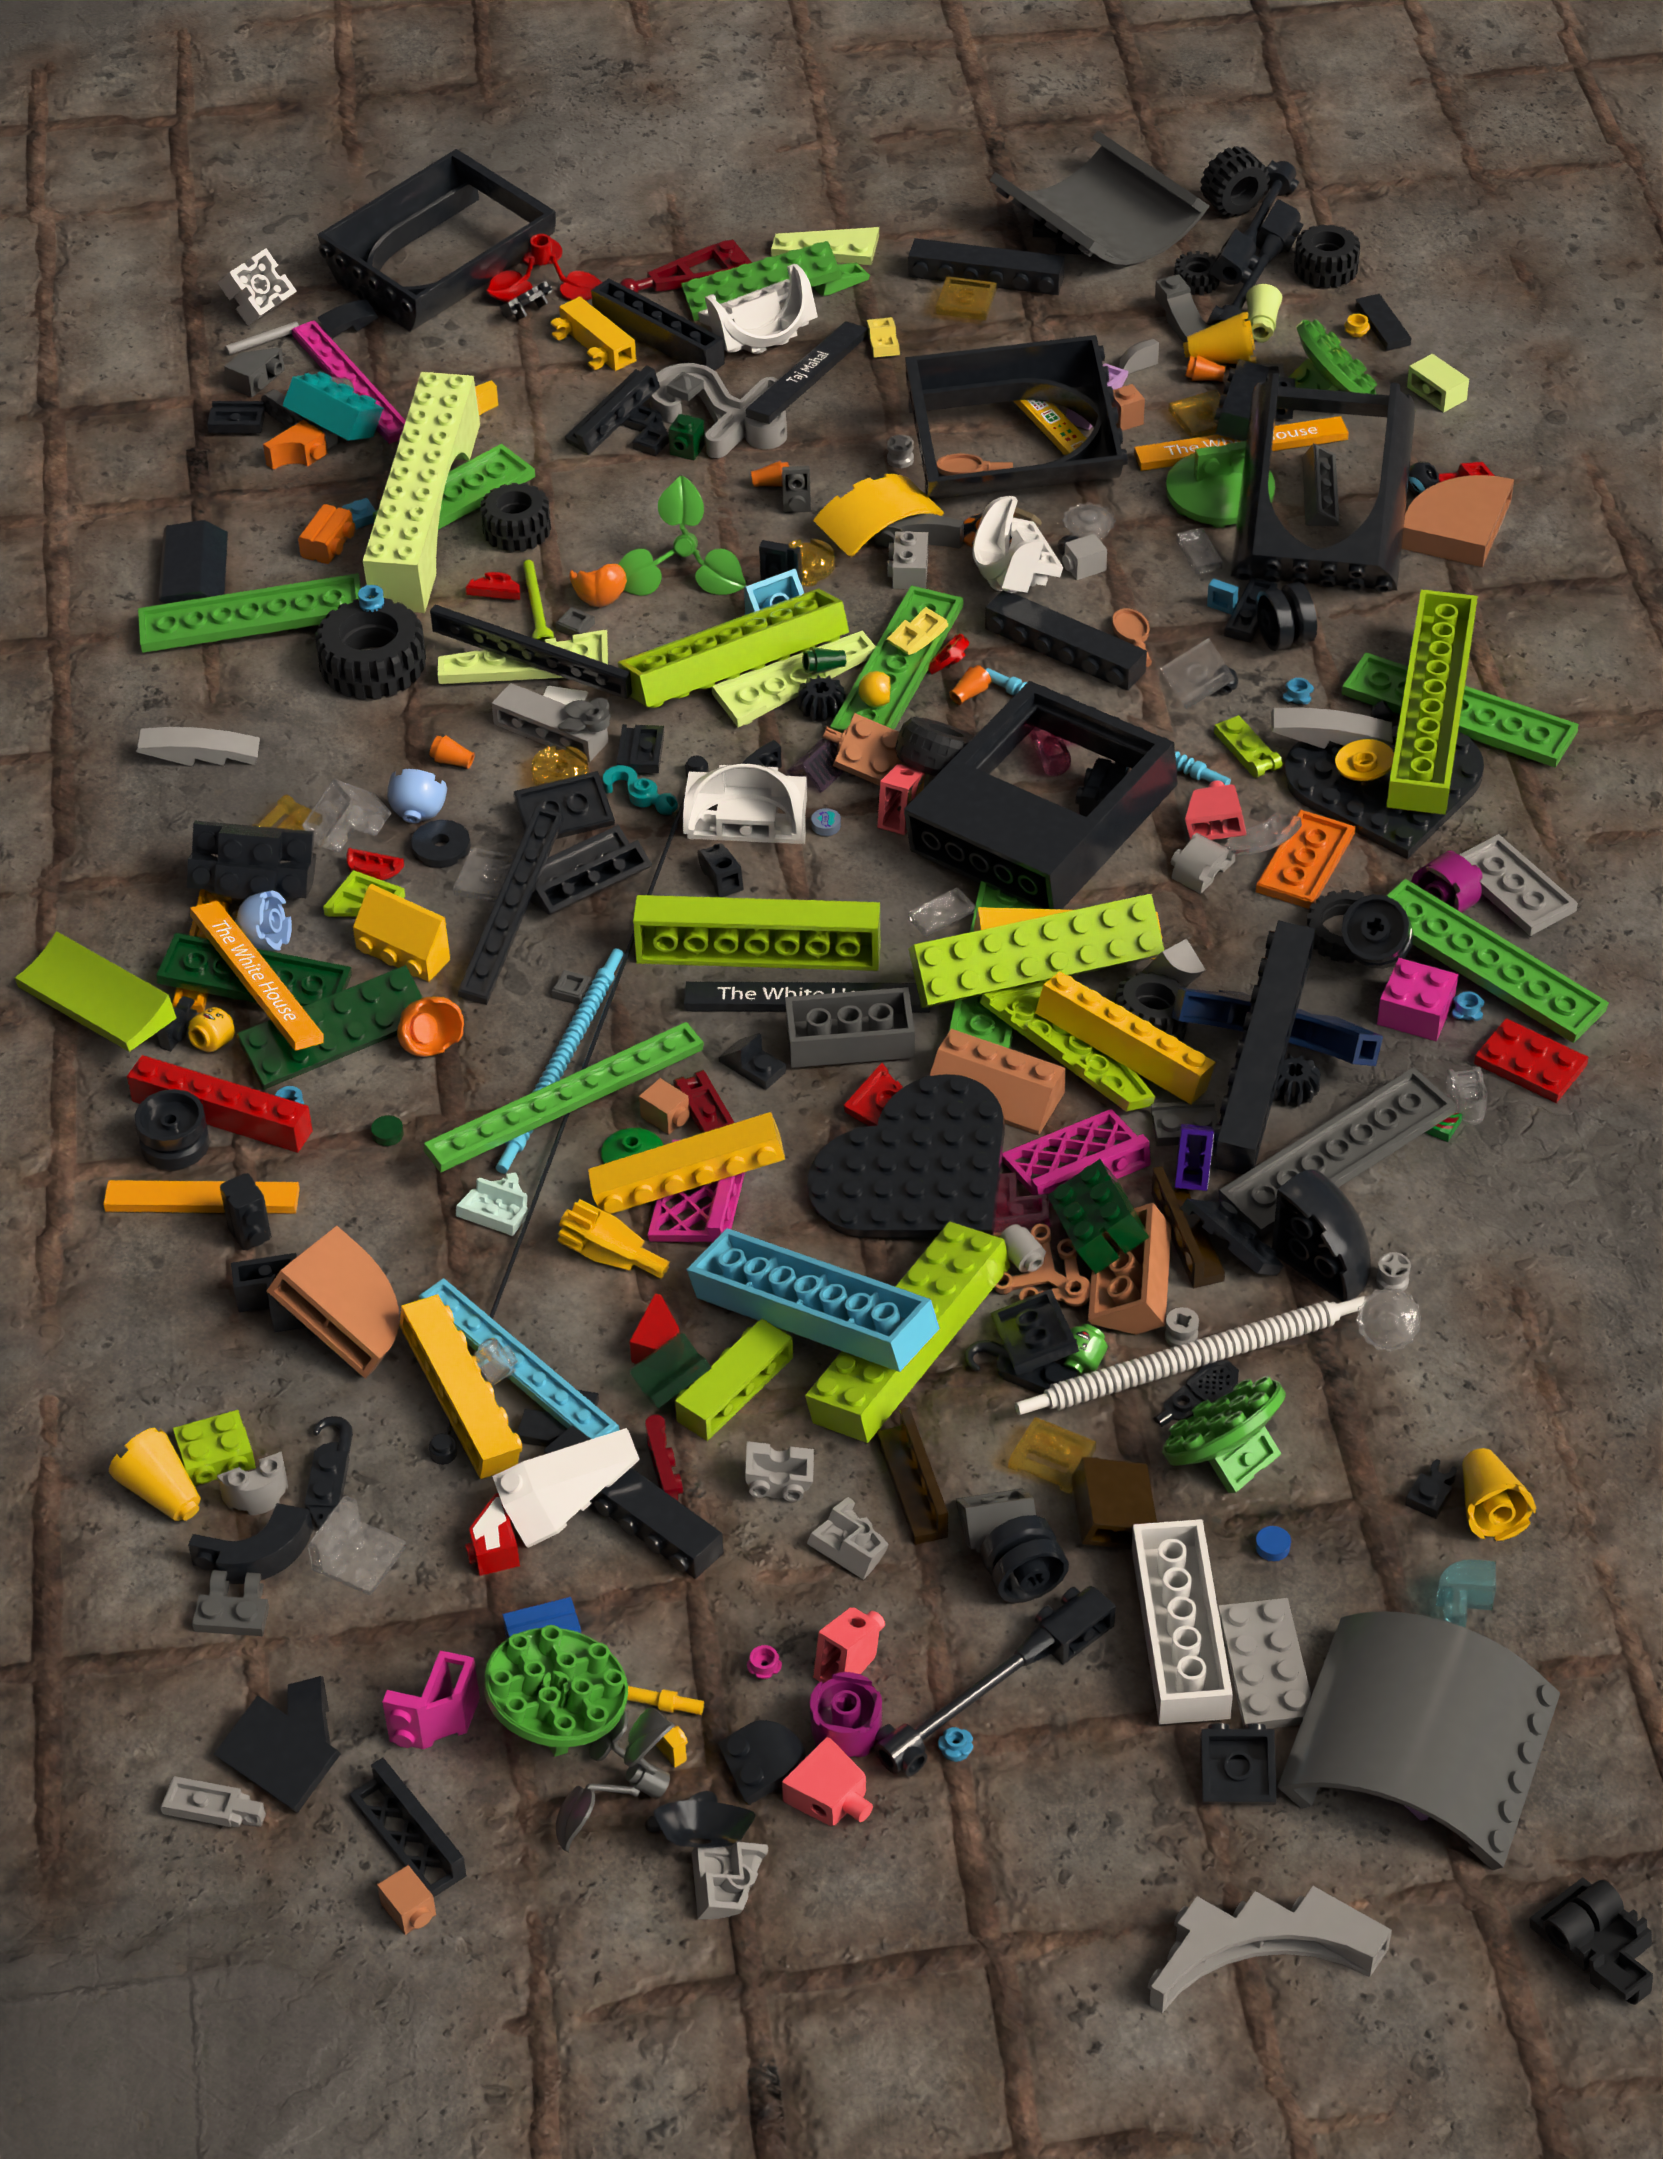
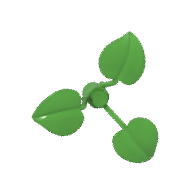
M679 476L661 494L658 501V512L662 520L673 526L680 524L682 534L675 539L673 549L654 561L647 549H634L628 552L618 564L624 569L627 578L623 591L634 595H648L659 587L662 573L656 565L675 553L681 557H687L691 554L695 556L698 563L702 565L697 570L695 578L698 585L706 592L726 595L735 593L746 586L741 565L731 551L723 548L714 549L706 555L705 561L701 558L697 550L698 540L695 535L688 532L685 525L695 526L700 523L704 514V504L697 488L684 476Z

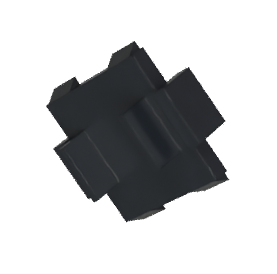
M544 281L500 306L502 315L507 318L514 314L518 321L527 316L523 306L534 300L538 308L548 304L545 296L552 293L551 285Z

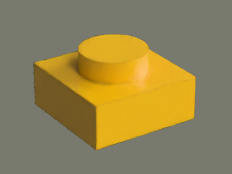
M676 1725L656 1746L674 1768L687 1761L685 1745L688 1741L684 1732Z

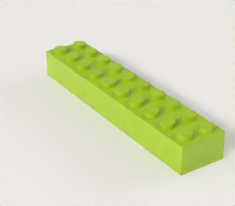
M1421 589L1387 799V807L1446 815L1478 596Z

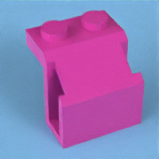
M440 1650L422 1697L387 1690L382 1703L389 1741L403 1748L415 1747L426 1749L431 1747L434 1741L457 1732L458 1736L466 1734L480 1700L474 1657ZM449 1663L463 1665L455 1689L452 1688Z

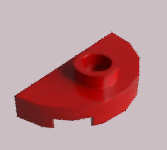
M487 572L485 577L475 581L473 578L465 587L466 595L520 600L521 595L520 585L513 581L510 575L500 572Z
M956 634L931 660L928 668L929 672L933 675L948 664L954 665L966 655L964 650L970 643L963 634Z
M352 848L347 850L346 858L350 872L354 870L380 880H385L398 874L404 867L403 858Z

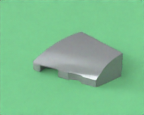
M847 1497L832 1509L828 1520L810 1534L807 1544L864 1580L879 1563L889 1544L880 1534L874 1531L872 1523L867 1517L860 1519L853 1511L855 1502Z
M736 1842L732 1848L695 1847L692 1850L698 1919H720L742 1912L749 1897L750 1887L755 1883L758 1876L757 1871L761 1861L767 1855L768 1845Z

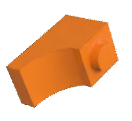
M304 419L263 444L266 465L273 470L287 464H304L308 467L328 454L325 433Z

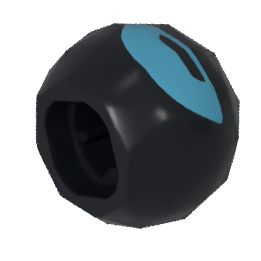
M1420 461L1410 466L1408 490L1414 495H1419L1427 488L1439 483V474L1430 463Z

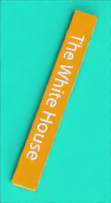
M1341 416L1278 425L1274 427L1272 451L1311 446L1313 443L1318 445L1348 440L1349 432ZM1210 435L1134 447V455L1140 470L1144 471L1174 466L1182 458L1195 453V449L1224 446L1241 441L1221 435Z
M219 901L190 907V917L292 1048L297 1051L322 1044L324 1034Z

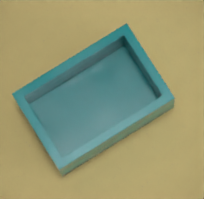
M317 372V374L305 373L302 376L292 377L282 405L283 407L348 441L374 436L384 409L375 404L376 400L374 398L354 393V388L343 383L337 384L331 381L332 377L323 372Z

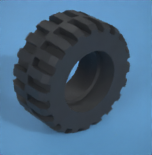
M384 598L385 604L384 607L382 606V609L378 608V611L374 609V612H371V610L366 612V610L364 611L360 608L359 599H355L353 603L339 605L338 610L330 611L326 619L324 618L321 621L315 635L319 669L322 678L332 689L337 692L341 691V694L350 698L356 696L360 700H366V698L377 700L386 695L389 697L394 696L399 690L405 691L411 686V682L415 683L426 665L423 628L417 615L411 609H407L404 604L400 602L395 604L391 599ZM369 647H380L372 650H361Z

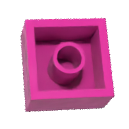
M1399 958L1380 998L1377 1025L1437 1041L1453 1005L1458 974Z

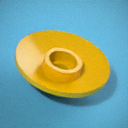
M1357 740L1339 750L1335 758V764L1338 772L1348 779L1356 781L1374 780L1391 770L1394 752L1390 746L1378 740Z

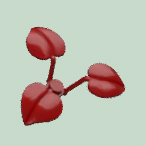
M536 234L530 240L532 255L522 260L528 265L526 274L522 276L517 271H502L492 278L486 290L495 299L509 302L533 288L532 284L527 281L530 278L533 265L542 266L546 264L554 265L559 279L564 282L560 286V293L570 301L577 297H581L585 301L591 299V290L602 282L592 274L584 271H572L566 278L562 274L557 262L563 254L561 245L546 234Z

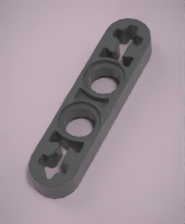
M273 389L262 395L261 401H265L266 412L288 428L304 419L325 433L327 450L338 443L335 433L283 407L286 396L278 390Z

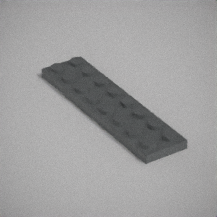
M1413 1067L1219 1190V1199L1235 1207L1238 1211L1237 1215L1245 1223L1252 1226L1257 1234L1262 1237L1274 1229L1277 1190L1292 1177L1305 1170L1315 1169L1325 1175L1339 1188L1456 1113V1104Z

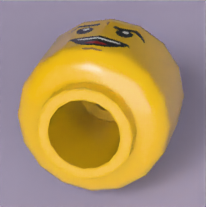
M217 1007L208 1008L196 1015L190 1021L188 1027L190 1042L193 1046L205 1052H214L228 1044L233 1039L235 1033L231 1016Z

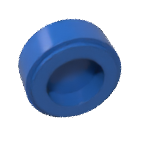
M1268 1526L1258 1532L1255 1547L1257 1553L1263 1559L1279 1561L1287 1557L1290 1552L1291 1537L1283 1528Z

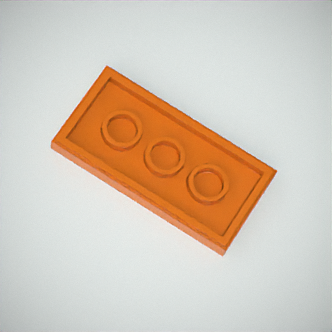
M1300 809L1257 882L1256 892L1309 909L1312 903H1316V899L1320 896L1355 834V826Z

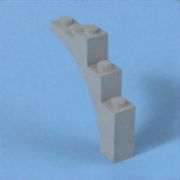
M1312 1886L1305 1897L1300 1895L1296 1899L1291 1911L1255 1891L1247 1902L1241 1901L1233 1916L1197 1896L1189 1908L1187 1906L1182 1907L1175 1919L1174 1926L1177 1927L1176 1943L1169 1952L1167 1958L1169 1962L1164 1969L1158 1968L1150 1978L1148 1983V1989L1151 1990L1149 2006L1163 2013L1183 1990L1202 1976L1227 1964L1256 1956L1289 1954L1317 1957L1343 1964L1370 1977L1389 1950L1392 1930L1315 1886Z

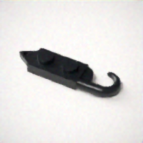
M981 1340L971 1344L966 1349L964 1356L966 1364L974 1371H980V1366L973 1359L975 1354L985 1352L998 1357L997 1372L1003 1377V1380L1040 1395L1044 1394V1391L1049 1389L1051 1384H1058L1060 1381H1066L1070 1378L1074 1379L1077 1377L1078 1372L1051 1362L1017 1376L1004 1345L989 1340Z
M330 1416L320 1420L313 1430L315 1436L319 1435L321 1430L328 1426H335L340 1430L338 1442L323 1444L314 1451L304 1505L305 1509L310 1510V1514L319 1530L334 1514H340L350 1461L349 1453L353 1437L352 1426L346 1419L338 1416Z

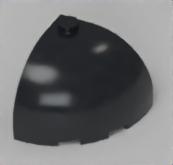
M1305 1170L1283 1184L1277 1190L1272 1249L1276 1252V1257L1341 1302L1356 1298L1368 1282L1371 1256L1367 1234L1355 1208L1345 1194L1318 1170Z

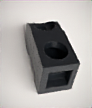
M722 843L715 844L707 849L698 850L697 854L701 869L713 883L718 897L722 898L744 890L741 866Z

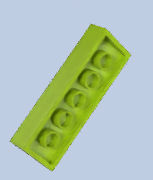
M57 931L41 954L23 972L15 977L17 986L128 1052L176 1019L169 994Z

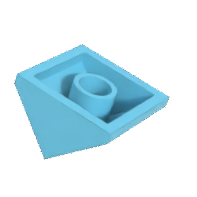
M796 569L744 587L745 615L804 594Z

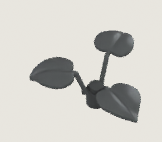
M648 1708L639 1716L630 1730L628 1736L629 1745L626 1747V1752L617 1743L624 1735L628 1726L626 1709L620 1721L608 1734L591 1742L589 1752L593 1760H604L611 1749L624 1759V1764L629 1766L626 1772V1780L629 1781L630 1787L594 1783L587 1784L585 1789L581 1786H576L561 1805L556 1820V1836L564 1851L569 1853L572 1840L589 1818L595 1804L594 1791L628 1793L635 1797L642 1792L654 1799L660 1798L666 1791L670 1781V1774L643 1758L675 1727L657 1709Z

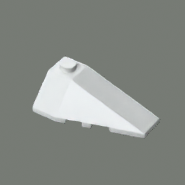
M625 1428L523 1461L492 1477L504 1509L525 1546L529 1548L560 1533L567 1526L566 1522L580 1509L584 1511L591 1504L590 1500L604 1487H610L640 1459L629 1430Z

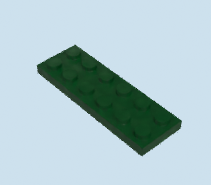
M180 933L174 934L156 975L157 984L257 1003L208 939ZM257 949L302 1007L345 990L352 976L351 967Z
M405 965L303 1006L302 1008L324 1034L322 1044L295 1051L271 1020L237 1033V1039L263 1090L396 1036L402 1011L410 1003L423 997Z

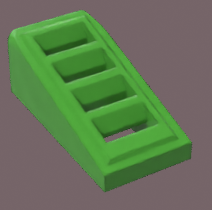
M858 263L840 264L838 266L842 276L841 279L817 285L813 288L821 296H827L867 281L870 275Z

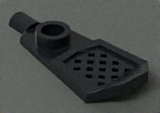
M1229 1360L1208 1363L1164 1402V1411L1155 1416L1153 1420L1163 1427L1172 1420L1180 1421L1193 1416L1192 1409L1199 1403L1206 1400L1212 1403L1234 1391L1233 1388L1238 1384L1239 1369ZM1185 1401L1188 1404L1182 1406L1179 1405L1178 1402Z

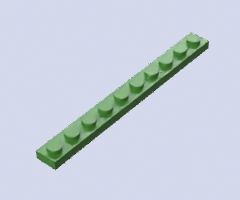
M684 1022L424 1143L423 1151L441 1173L703 1050L704 1042L690 1025Z

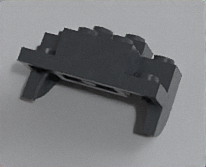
M194 821L192 853L188 858L187 888L204 889L215 898L236 906H240L249 896L272 890L278 892L285 901L292 898L306 899L312 888L315 874L316 854L313 853L314 831ZM281 861H291L287 863H280Z

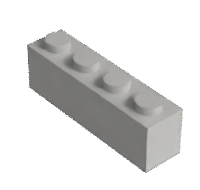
M510 683L492 702L494 725L589 763L608 743L607 728L600 732H590L588 728L578 732L559 730L558 725L569 717L565 712L566 705Z

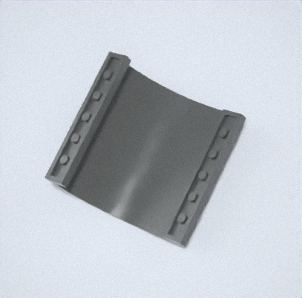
M1098 130L1092 139L1099 143L1101 147L1080 169L1056 185L1037 191H1022L996 172L989 180L998 186L995 191L1006 199L1010 195L1014 197L1012 200L1013 204L1022 210L1028 207L1030 209L1028 214L1039 222L1043 218L1047 220L1044 225L1055 233H1058L1059 230L1064 232L1061 236L1072 245L1076 241L1080 243L1078 249L1089 257L1094 253L1110 263L1120 265L1140 263L1163 253L1182 239L1209 208V205Z
M1365 1612L1341 1617L1278 1788L1301 1809L1312 1806L1319 1787L1359 1791L1395 1801L1433 1818L1454 1831L1470 1844L1468 1849L1492 1870L1503 1868L1560 1692L1512 1651L1462 1626L1432 1617L1403 1612Z

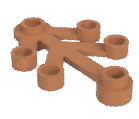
M1045 1224L1035 1225L1031 1230V1234L1046 1251L1042 1266L1036 1271L1015 1276L1004 1272V1276L1000 1281L1006 1280L1009 1283L1005 1286H1000L998 1282L994 1287L996 1292L1004 1295L1012 1290L1024 1288L1019 1295L1021 1301L1027 1296L1041 1293L1030 1286L1049 1283L1056 1287L1052 1291L1057 1302L1064 1301L1072 1307L1084 1306L1090 1300L1091 1283L1087 1278L1079 1276L1076 1261L1078 1252L1075 1250L1071 1240L1063 1239L1057 1246L1059 1257L1065 1263V1277L1054 1269L1050 1248L1052 1238L1050 1228ZM994 1233V1236L1000 1238V1233ZM1038 1233H1046V1236L1042 1238L1036 1237ZM1067 1247L1073 1248L1069 1253L1063 1252V1249ZM1073 1288H1081L1078 1292L1070 1291Z

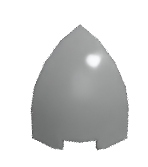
M1151 339L1129 347L1120 358L1119 368L1127 370L1128 374L1158 364L1159 342Z

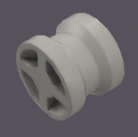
M895 435L889 438L887 441V449L889 451L887 462L889 465L895 468H906L912 465L914 462V454L912 452L914 441L912 438L906 435Z
M1397 1252L1384 1254L1378 1262L1377 1286L1389 1294H1398L1406 1290L1411 1271L1409 1259Z
M1180 1307L1171 1310L1166 1317V1342L1171 1347H1178L1181 1344L1197 1340L1198 1315L1189 1308Z

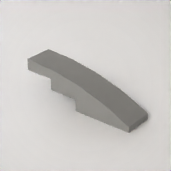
M1273 708L1271 711L1272 732L1325 749L1329 741L1344 746L1362 739L1378 740L1386 743L1388 746H1391L1393 743L1392 722L1370 716L1317 708Z
M141 728L136 752L192 767L195 759L224 766L226 758L255 765L260 738L231 731L207 728Z

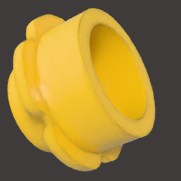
M1362 314L1350 315L1344 324L1345 331L1352 337H1361L1370 330L1368 318Z

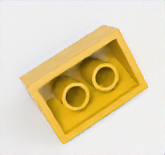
M373 884L367 888L353 925L356 949H359L364 954L374 956L390 966L393 965L400 968L406 965L411 976L430 982L450 961L445 917Z

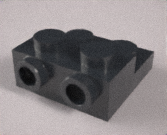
M1213 1723L1208 1725V1729H1201L1202 1804L1275 1805V1729H1266V1725L1257 1723L1246 1724L1244 1729H1229V1724Z

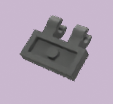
M213 1570L210 1579V1594H199L192 1623L194 1632L263 1636L269 1603L268 1599H261L264 1584L260 1583L261 1574L247 1573L244 1583V1597H229L227 1594L230 1583L226 1581L227 1571Z

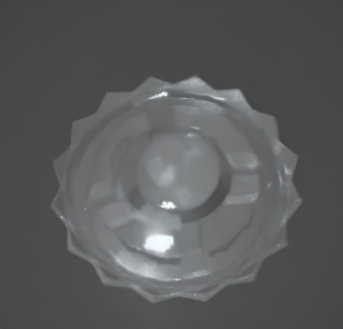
M1090 502L1085 505L1079 503L1076 507H1070L1069 511L1064 512L1065 517L1062 519L1070 535L1081 538L1095 533L1099 540L1104 539L1108 535L1116 521L1114 513L1110 512L1108 507H1102L1100 504L1094 505Z
M1386 1287L1383 1290L1375 1289L1372 1295L1366 1296L1363 1304L1358 1307L1359 1315L1356 1321L1359 1325V1333L1365 1337L1367 1344L1373 1345L1377 1350L1385 1349L1391 1352L1395 1349H1403L1406 1344L1412 1343L1415 1335L1420 1332L1419 1324L1422 1317L1419 1314V1305L1413 1301L1412 1295L1405 1294L1401 1289L1394 1290L1390 1287Z

